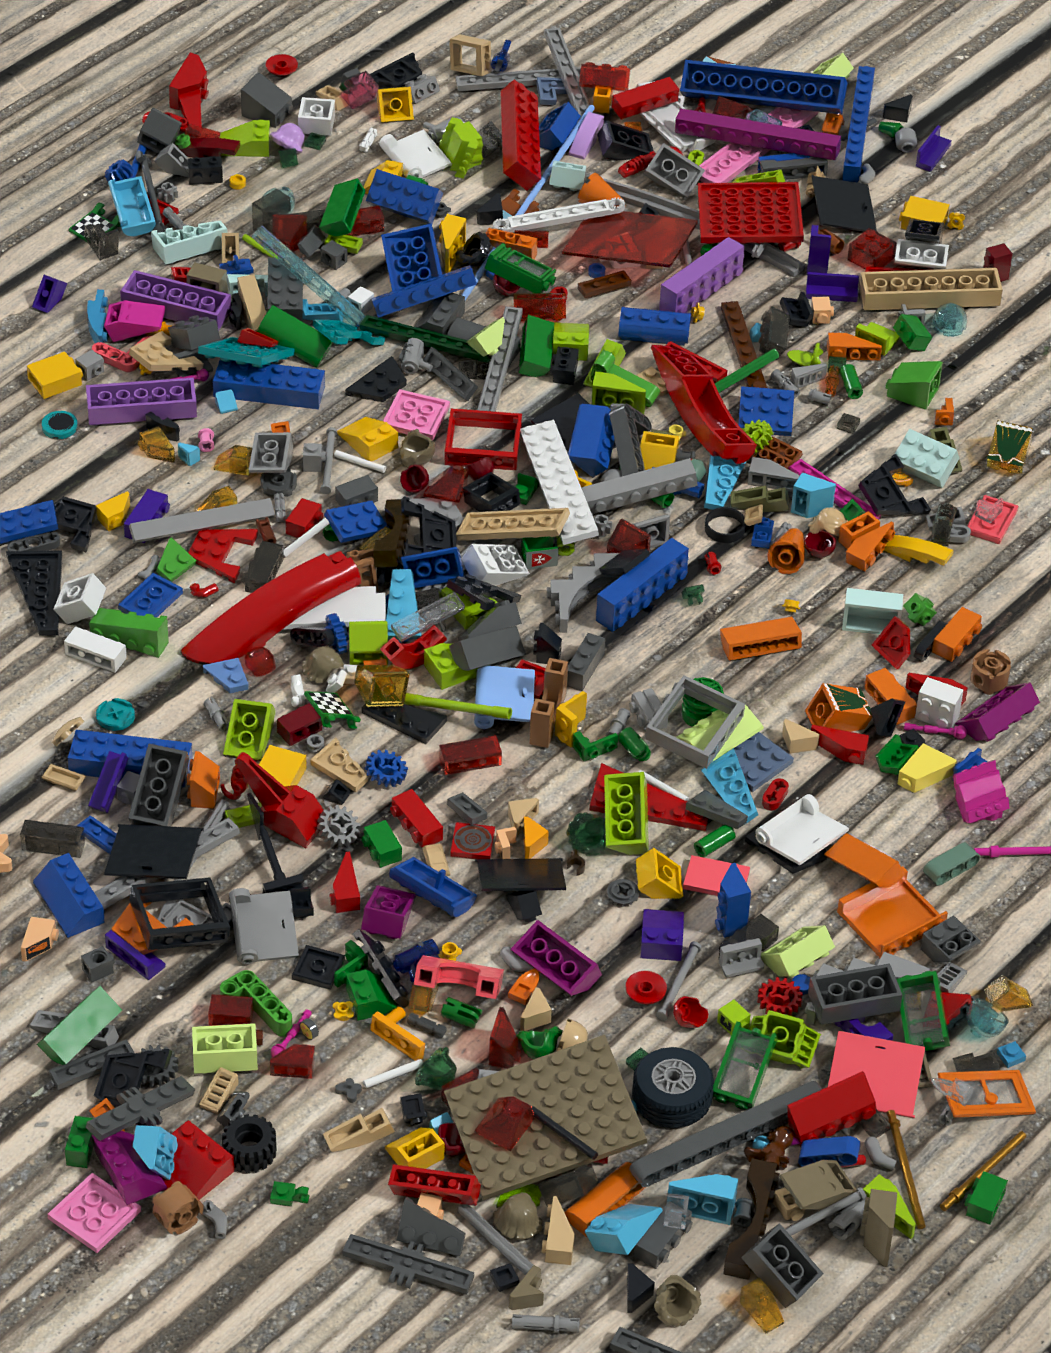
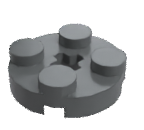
M290 468L285 473H262L260 484L263 493L268 496H274L276 493H283L285 497L291 496L292 491L297 486V475L295 472L293 474Z

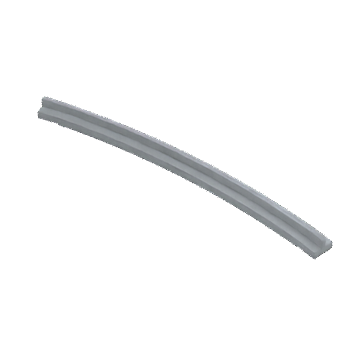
M590 175L586 176V184L590 181L588 179ZM604 179L625 200V203L641 208L647 203L658 211L659 214L700 230L698 210L631 186ZM745 243L742 245L745 251L751 253L755 243ZM767 243L759 257L793 277L805 269V264Z

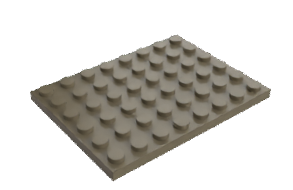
M605 1035L444 1091L472 1171L481 1184L480 1193L483 1201L647 1143L646 1136ZM534 1106L598 1152L597 1158L595 1160L589 1158L529 1114V1109Z

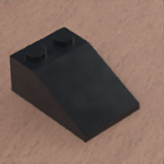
M606 120L597 133L602 155L608 159L617 161L629 160L654 151L649 133Z
M910 219L905 232V238L912 241L942 244L944 223Z

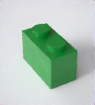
M900 314L893 326V329L908 349L925 351L933 338L917 316Z
M386 820L364 827L363 845L365 848L368 847L372 860L376 861L380 868L402 861V846Z
M74 1117L65 1147L66 1166L88 1168L94 1144L92 1140L93 1134L86 1128V1125L93 1118Z
M983 1171L980 1179L976 1178L972 1187V1190H974L973 1194L969 1193L966 1198V1216L991 1225L1006 1193L1008 1180Z

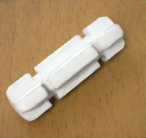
M369 128L359 145L361 152L368 151L377 136L376 128Z

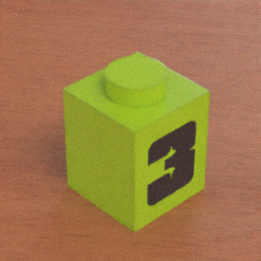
M733 999L718 1009L717 1023L732 1035L736 1021L741 1022L742 1028L749 1029L751 1014Z

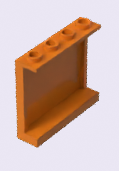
M903 866L901 868L905 875L895 885L889 888H881L871 882L840 898L838 902L837 913L880 958L884 952L894 955L897 951L911 946L914 942L922 939L923 933L947 920V911L939 914L907 880L908 871Z

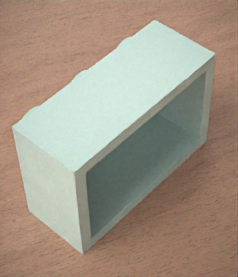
M912 429L908 430L895 452L904 465L902 471L940 488H943L960 459L957 449Z
M847 588L842 630L880 635L894 616L901 620L903 594Z

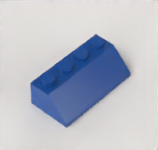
M580 404L568 456L578 467L591 477H595L607 470L614 444V434L609 414L611 409L607 406Z
M69 853L50 860L33 880V884L67 938L105 923L104 908Z

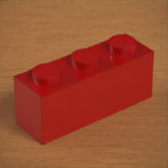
M413 789L392 797L391 813L395 818L399 819L403 829L411 834L415 843H418L422 848L443 840V826Z

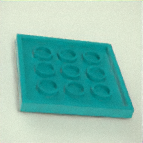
M236 337L226 338L198 347V354L205 355V358L219 357L221 361L235 360L237 364L251 363L253 367L270 365L271 362H279V360H286L287 357L294 356V348L279 345L265 347L242 344L237 342L238 338Z

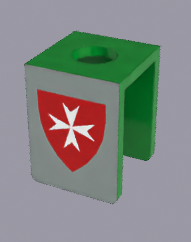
M554 537L521 538V555L527 570L558 565V547H553Z

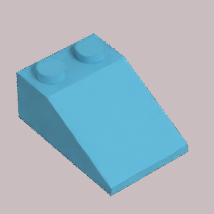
M714 1174L671 1181L668 1187L667 1202L672 1200L692 1211L691 1217L730 1225L735 1208L738 1179L728 1175Z
M627 1204L597 1216L591 1221V1224L584 1232L595 1251L628 1255L663 1210L661 1207Z

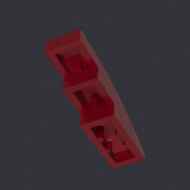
M225 138L190 139L191 144L180 150L187 157L203 158L206 155L219 157L221 154L235 156L240 148V141Z

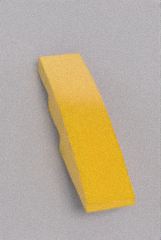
M894 535V538L887 542L884 551L908 562L914 558L925 564L931 560L943 566L953 556V550L923 539Z

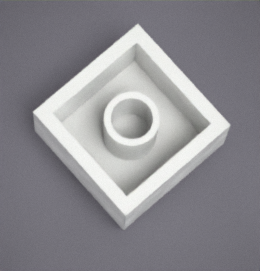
M302 97L298 115V126L302 129L303 134L331 136L335 119V100Z
M93 573L64 582L53 610L66 624L93 617L98 611L106 587Z
M927 677L918 694L915 719L940 728H953L960 715L963 689Z

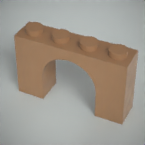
M553 658L548 660L545 669L542 700L535 698L531 710L529 742L531 745L549 748L555 730L556 708L564 703L567 694L568 661Z

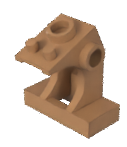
M373 549L347 552V558L351 557L360 573L361 584L358 587L376 586V591H379ZM370 571V576H366L363 573Z

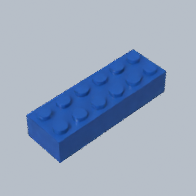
M219 360L213 379V395L215 397L216 392L232 389L235 400L319 410L325 389V370L278 364L253 367L251 363L237 364L235 360Z
M671 538L636 567L597 594L596 621L613 632L617 628L622 627L630 618L635 617L643 608H647L652 601L658 599L678 581L683 580L688 573L689 548Z
M76 730L68 755V768L70 771L85 776L99 777L109 751L120 755L123 752L126 753L129 760L122 778L127 771L140 775L149 743L187 751L189 758L193 759L192 743ZM189 760V763H188V767H187V771H186V775H185V778H184V782H183V786H182V787H186L187 774L190 772V770H189L190 760Z

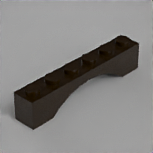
M401 499L386 500L384 509L386 524L392 530L388 535L375 542L373 549L375 567L398 566L399 560H402L404 542H406V534H408L409 530L408 525L411 524L410 517L412 516L401 514Z
M754 1158L751 1160L746 1189L755 1204V1216L746 1232L729 1244L724 1263V1275L746 1280L750 1279L751 1272L753 1271L741 1257L760 1240V1237L765 1235L767 1224H764V1220H769L771 1207H768L769 1202L773 1203L776 1190H773V1185H778L780 1173L776 1172V1163Z

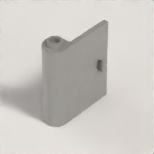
M237 888L229 893L237 960L239 962L252 964L259 961L299 957L290 891L250 895L248 889Z

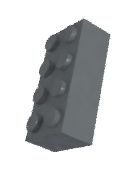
M268 258L267 312L274 305L303 322V258Z
M148 744L128 817L131 825L172 827L190 760L187 751Z
M890 963L810 977L808 990L820 1025L900 1011L903 996Z

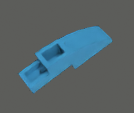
M97 289L95 301L88 300L87 304L89 332L94 343H104L108 339V332H106L104 327L107 316L104 307L107 308L108 297H105L104 290Z

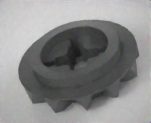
M619 879L610 883L607 894L609 900L614 901L615 905L620 903L624 907L625 904L632 905L633 901L638 900L639 890L634 882L627 879ZM620 891L627 893V896L620 894Z

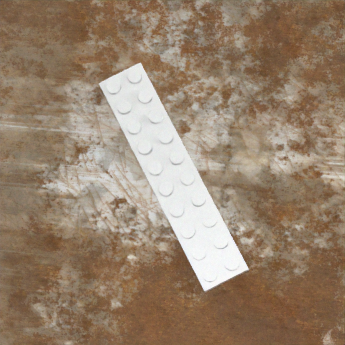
M545 421L521 428V438L549 509L568 508L570 511V515L560 533L563 545L599 536L598 528L555 421Z

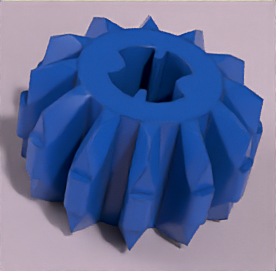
M124 159L118 160L105 171V178L108 182L115 179V182L129 179L133 176L134 170L130 163Z

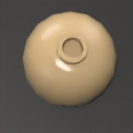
M568 1018L557 1051L587 1041L588 1032L586 1028L579 1022Z

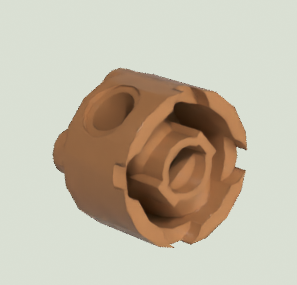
M985 649L974 656L970 681L985 694L992 695L1003 690L1008 685L1011 661L1005 653L999 650L989 652L990 649Z
M180 1181L174 1182L170 1188L163 1193L157 1194L152 1200L154 1204L153 1215L170 1234L176 1232L178 1235L188 1231L197 1223L198 1219L196 1217L198 1213L201 1215L203 1213L201 1201Z

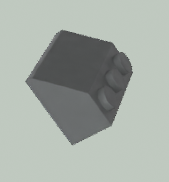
M450 293L434 299L414 327L447 335L456 318H461L465 313V296Z

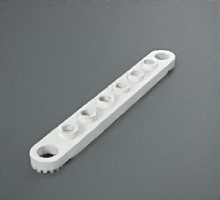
M621 198L604 199L510 216L507 219L499 218V220L496 219L493 222V229L506 232H520L618 214L625 210V201Z

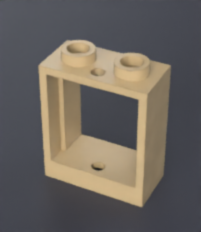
M461 34L450 38L451 70L477 76H484L492 72L491 41ZM462 45L476 48V66L462 63Z

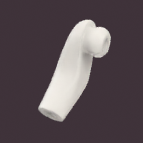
M301 675L291 676L293 695L291 704L293 707H302L305 704V695Z

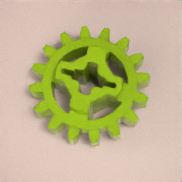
M758 419L756 423L751 421V424H745L744 429L741 428L757 444L755 453L758 452V449H764L763 446L769 445L768 441L773 439L771 436L774 434L772 428L765 420L761 422Z

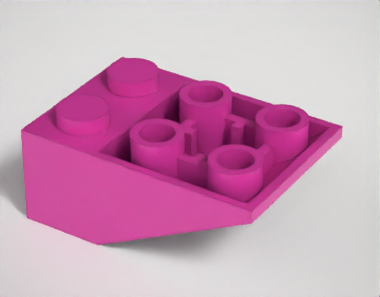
M126 300L110 304L104 327L113 342L123 341L127 338L141 336L149 332H156L161 329L165 306Z

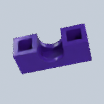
M865 1017L834 1022L844 1032L893 1041L894 1035L881 1022L873 1026H865L861 1024L865 1021Z

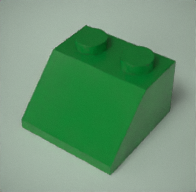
M366 969L346 974V991L350 1001L353 1003V1010L357 1021L372 1018V1015L377 1011L383 1015L388 1014L397 1007L381 981L383 977Z

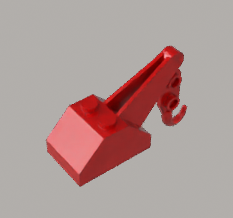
M191 52L169 85L170 108L181 110L183 117L170 112H165V114L182 122L181 132L189 130L192 136L198 137L202 134L201 103L208 97L209 90H207L209 80L199 55ZM150 111L147 112V113H145V114L143 115V117H142V122H143V123L145 122V120H146L147 116L149 115Z
M241 752L235 759L236 765L232 770L231 787L234 793L228 792L224 784H221L222 793L231 800H237L248 788L249 784L262 805L261 810L264 813L263 825L306 849L320 832L317 829L319 825L317 820L324 810L314 794L298 785L283 786L247 753Z

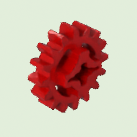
M776 977L774 982L768 979L767 984L762 983L761 988L758 989L757 1003H760V1009L766 1008L765 1014L770 1010L792 1016V1011L797 1013L798 1008L802 1005V992H799V986L794 987V981L788 983L787 978L780 981Z

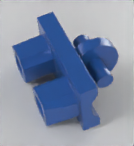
M233 255V261L219 264V268L227 270V274L250 275L254 273L250 259H238L237 255Z

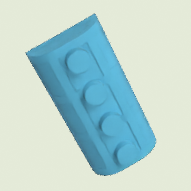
M139 176L116 182L115 179L110 180L108 185L123 233L127 236H138L151 232L156 225V221L142 177Z

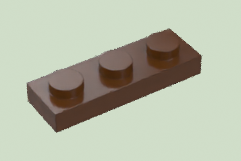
M622 270L580 282L577 289L586 299L631 286L632 280Z

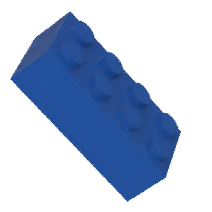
M377 169L366 202L383 210L427 224H433L443 192L438 188Z

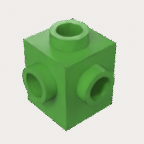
M917 593L903 605L909 613L908 618L913 623H919L923 626L937 613L933 608L934 604L932 601Z

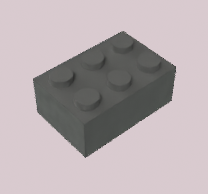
M780 1223L769 1230L741 1257L785 1308L796 1302L824 1274Z

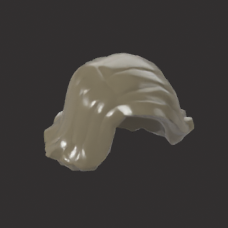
M417 428L411 430L401 444V462L406 467L414 464L422 465L428 463L435 452L436 445L434 441L421 434Z
M326 646L315 649L302 662L303 675H306L309 681L321 684L328 679L333 669L344 666L340 655L333 648Z
M521 1192L512 1195L493 1213V1224L501 1232V1235L507 1236L509 1239L526 1240L533 1238L534 1235L542 1231L541 1225L543 1221L538 1217L536 1205L527 1193Z
M678 1275L669 1276L656 1291L654 1308L658 1313L657 1318L666 1326L674 1325V1327L686 1325L698 1313L699 1307L702 1304L700 1292Z

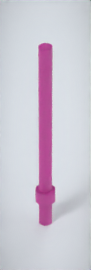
M997 845L989 846V848H974L980 856H990V858L999 857V855L1051 854V846L999 847Z

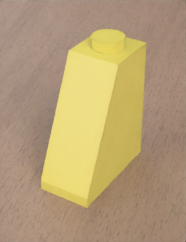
M923 743L899 771L897 784L915 793L953 776V768L957 760Z

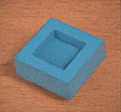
M1016 1041L997 1048V1055L1007 1068L1026 1060L1025 1053Z

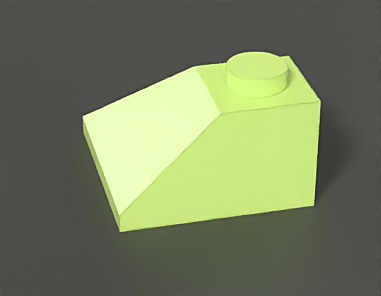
M502 317L493 321L467 341L468 345L483 357L488 354L491 357L499 351L498 347L502 345L505 319Z

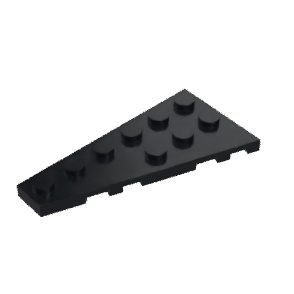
M62 550L6 551V557L39 636L59 635V615L53 609L61 592Z

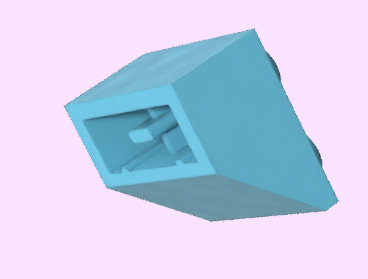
M801 473L793 486L791 513L811 518L817 516L824 508H833L836 484Z
M136 1125L133 1148L150 1170L164 1179L170 1180L171 1173L174 1171V1153L178 1147L177 1137L160 1126Z

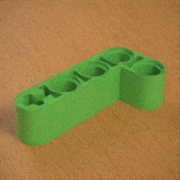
M601 351L593 364L592 378L594 379L595 372L615 374L645 389V406L651 407L658 397L660 389L656 385L615 365V357L609 351Z
M243 970L221 983L220 998L222 1005L234 1007L245 1001L275 1034L281 1037L287 1036L288 1031L292 1028L291 1012L255 973L250 970Z

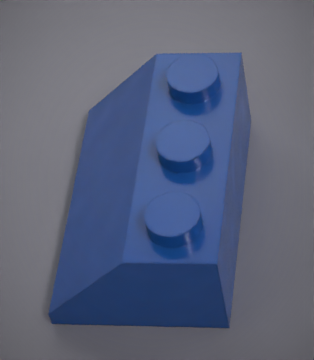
M569 102L546 114L539 124L541 148L553 150L557 147L561 148L572 129L578 123L581 116Z
M457 547L401 557L404 569H411L413 573L415 588L446 583L448 579L464 576L462 560Z
M736 863L730 865L720 883V892L718 893L719 904L716 907L717 919H715V925L717 930L722 932L724 938L747 932L751 890Z

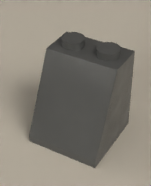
M257 72L241 89V114L245 118L251 120H270V126L276 128L293 110L292 97L261 73Z

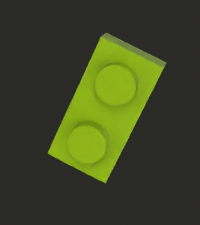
M328 235L325 240V245L333 240L347 248V252L358 254L363 244V238L349 235Z
M250 805L225 810V818H230L239 828L254 825Z

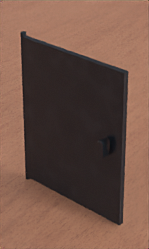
M811 175L820 226L877 233L868 184Z
M576 392V395L535 417L531 422L536 425L554 420L565 449L569 451L579 405L589 403ZM615 439L612 450L616 448Z
M118 824L119 829L104 875L187 879L201 831H204V828Z
M563 858L475 859L478 865L481 891L528 892L566 890L561 863Z

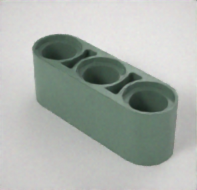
M963 842L930 860L924 866L923 872L939 886L974 867L979 862L980 855L966 842Z

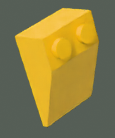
M447 214L439 225V230H441L439 243H441L445 273L451 272L457 261L455 253L459 250L463 251L466 243V218Z
M364 417L337 431V434L368 461H374L398 449V432L384 421Z

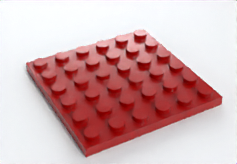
M799 182L698 183L701 243H721L728 237L741 244L804 242Z

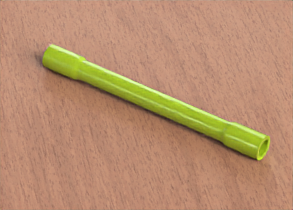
M411 693L403 695V704L489 715L503 719H511L512 708L487 706L425 697Z

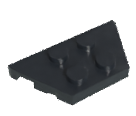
M412 52L365 76V82L385 88H399L405 86V83L408 81L417 80V77L422 75V71L419 68L418 61L415 60V54Z
M391 356L346 388L345 395L351 396L353 393L361 395L362 399L384 402L398 392L399 389L401 390L405 387L407 379L394 357Z

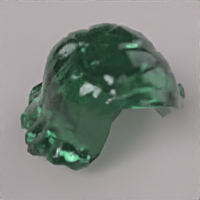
M587 812L583 814L578 813L573 821L569 822L566 835L569 837L568 843L572 845L573 849L578 850L579 853L586 854V856L599 855L601 851L605 850L606 846L605 818Z
M448 1047L435 1050L430 1055V1058L424 1061L416 1073L415 1084L417 1086L422 1085L443 1090L454 1082L457 1067L449 1056Z

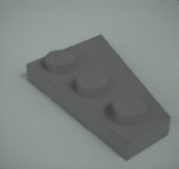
M706 790L686 803L685 810L735 829H739L747 823L748 816Z
M406 1197L397 1241L408 1244L414 1241L416 1246L420 1243L424 1245V1248L460 1256L466 1233L444 1219L441 1220L430 1213L431 1211L420 1207L413 1200Z

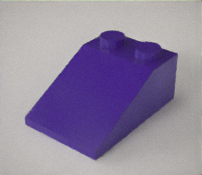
M643 909L640 958L681 961L684 912Z

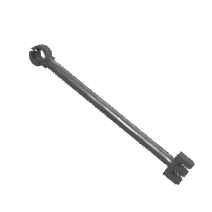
M138 150L135 154L136 160L142 165L156 221L152 231L157 230V233L166 232L149 169L152 166V162L145 154Z

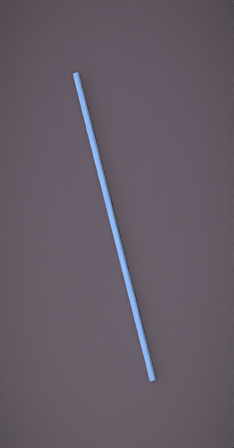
M589 105L553 158L554 161L561 160L574 141L588 112L594 111L595 107L593 105ZM553 160L515 216L524 214L551 175ZM489 254L474 275L477 283L486 271L484 268ZM476 285L465 288L461 294L465 296V301Z

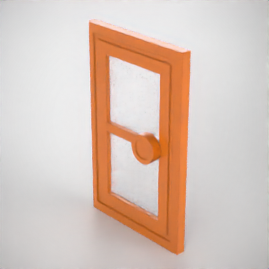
M1020 1070L938 1073V1078L953 1117L1029 1115L1036 1113Z

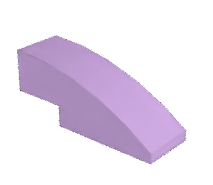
M588 112L569 151L570 156L580 159L586 158L597 141V133L604 124V116Z

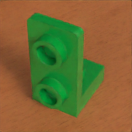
M578 731L573 733L572 747L585 762L617 749L618 735L614 733L590 743L589 739Z
M352 940L345 943V957L349 963L334 973V985L337 988L346 984V974L365 970L368 967V955Z

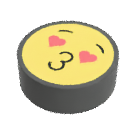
M306 1018L300 1022V1029L307 1039L313 1040L319 1035L318 1028L311 1019Z

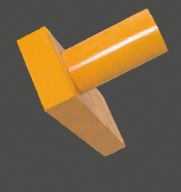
M396 1007L386 1016L378 1011L372 1015L370 1028L372 1032L413 1060L423 1059L425 1043L396 1024L406 1015L402 1007Z

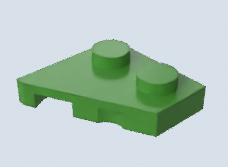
M171 537L156 572L166 580L173 582L196 564V560Z

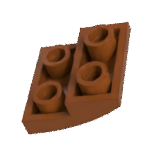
M772 436L773 439L768 441L769 445L763 446L764 449H758V452L753 456L772 460L788 469L789 466L802 457L803 453L801 450Z

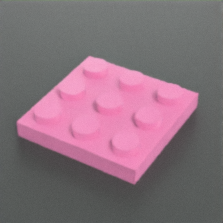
M399 389L383 421L390 424L399 433L408 435V432L417 428L421 434L433 440L450 408V401Z
M91 1173L48 1213V1219L98 1253L141 1212V1206L136 1202L126 1205L117 1189L94 1173Z

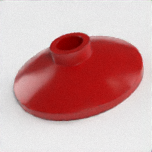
M286 54L271 56L266 61V69L275 75H289L298 68L297 60Z
M639 971L627 979L625 989L627 995L633 1001L640 1004H654L663 999L667 991V985L659 974L652 971Z

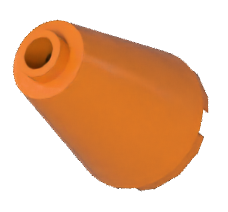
M596 172L589 176L588 179L590 181L587 184H583L578 195V202L580 203L604 199L611 200L612 198L624 200Z
M789 529L771 545L768 551V561L771 567H775L779 570L778 572L783 574L796 573L804 563V535L799 529Z

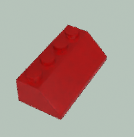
M863 1071L787 1105L789 1128L793 1130L794 1136L799 1140V1146L801 1147L802 1142L805 1140L830 1137L837 1131L850 1128L861 1120L871 1118L876 1114V1101Z

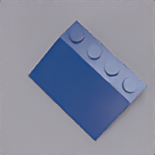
M431 223L381 235L392 291L443 274L435 233Z

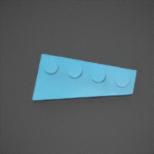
M710 455L704 508L713 510L725 506L746 461L736 464L731 458L726 460L720 456Z
M411 569L392 570L386 617L388 639L393 637L396 639H418L422 636Z
M734 748L713 761L707 769L703 768L701 770L723 801L748 816L747 823L759 815Z

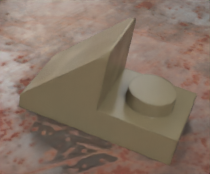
M533 1265L509 1295V1309L518 1310L543 1305L544 1293L538 1290L542 1283L541 1269Z

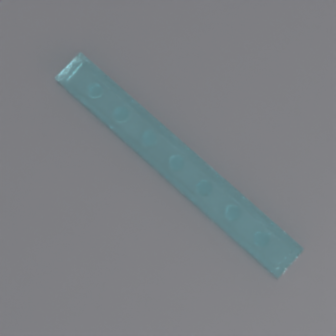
M261 226L251 236L352 326L359 328L360 323L366 316L264 226Z

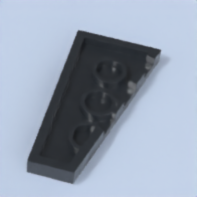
M365 703L362 706L363 714L424 744H427L447 722L446 715L405 704L396 706L392 704L389 706H367Z
M360 929L352 933L356 940L364 944L361 949L373 961L371 965L383 977L381 981L393 1000L403 1008L410 1005L411 1002L407 997L409 993L400 984L401 978L392 969L393 963L384 954L385 948L382 943L374 941Z

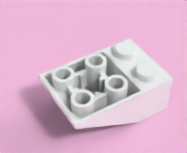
M472 544L461 558L469 575L495 586L530 574L514 545Z

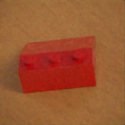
M186 1121L172 1133V1135L177 1137L178 1147L174 1153V1171L171 1173L170 1180L161 1177L167 1189L174 1182L180 1181L200 1200L234 1172L233 1155L191 1121Z

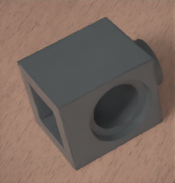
M331 240L320 248L321 262L334 270L347 263V248Z
M103 946L81 955L82 970L91 983L114 973V957Z

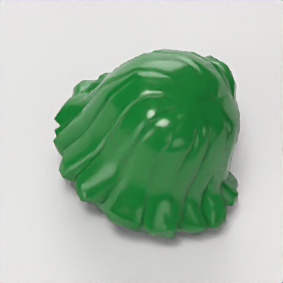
M558 1026L541 1032L531 1030L524 1032L521 1030L515 1037L522 1045L525 1054L534 1060L556 1051L557 1040L562 1035L563 1030L559 1029Z

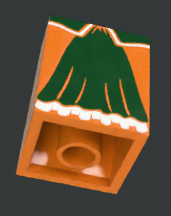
M822 683L805 709L811 725L849 732L865 729L873 718L871 709L860 688Z

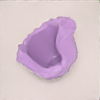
M286 123L276 132L270 134L272 141L279 146H283L296 154L302 153L301 147L305 137L302 129L296 124Z

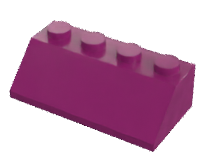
M1030 682L1006 686L1003 690L955 722L956 726H964L967 734L974 740H985L988 742L996 738L995 734L1007 730L1009 724L1021 720L1023 714L1034 711V707L1040 701Z
M539 920L510 949L570 996L589 990L602 976L597 963Z
M119 1131L101 1141L92 1135L95 1153L126 1205L167 1189L161 1176L150 1170L133 1148V1134Z

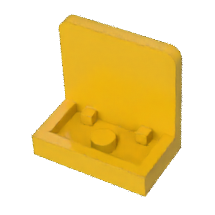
M584 691L574 695L570 700L556 708L555 736L570 748L573 743V733L577 732L578 723L586 717L587 693Z

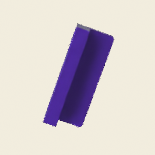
M937 125L918 150L916 167L931 172L951 146L952 140L940 136L941 126Z
M812 225L807 274L808 272H828L831 235L818 234L819 225Z
M808 272L806 297L807 299H812V297H829L831 301L857 302L859 275Z
M109 751L89 802V808L108 814L117 791V785L121 781L129 760L126 753L122 752L120 755Z
M112 930L105 934L106 948L147 980L153 978L166 967V964L150 952L143 955Z

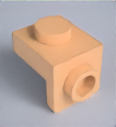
M515 827L496 830L494 846L496 853L500 854L501 859H510V844L516 843L517 830Z

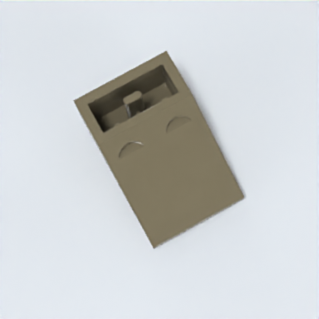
M821 1160L779 1176L785 1188L791 1193L795 1203L801 1209L822 1210L857 1191L837 1160Z

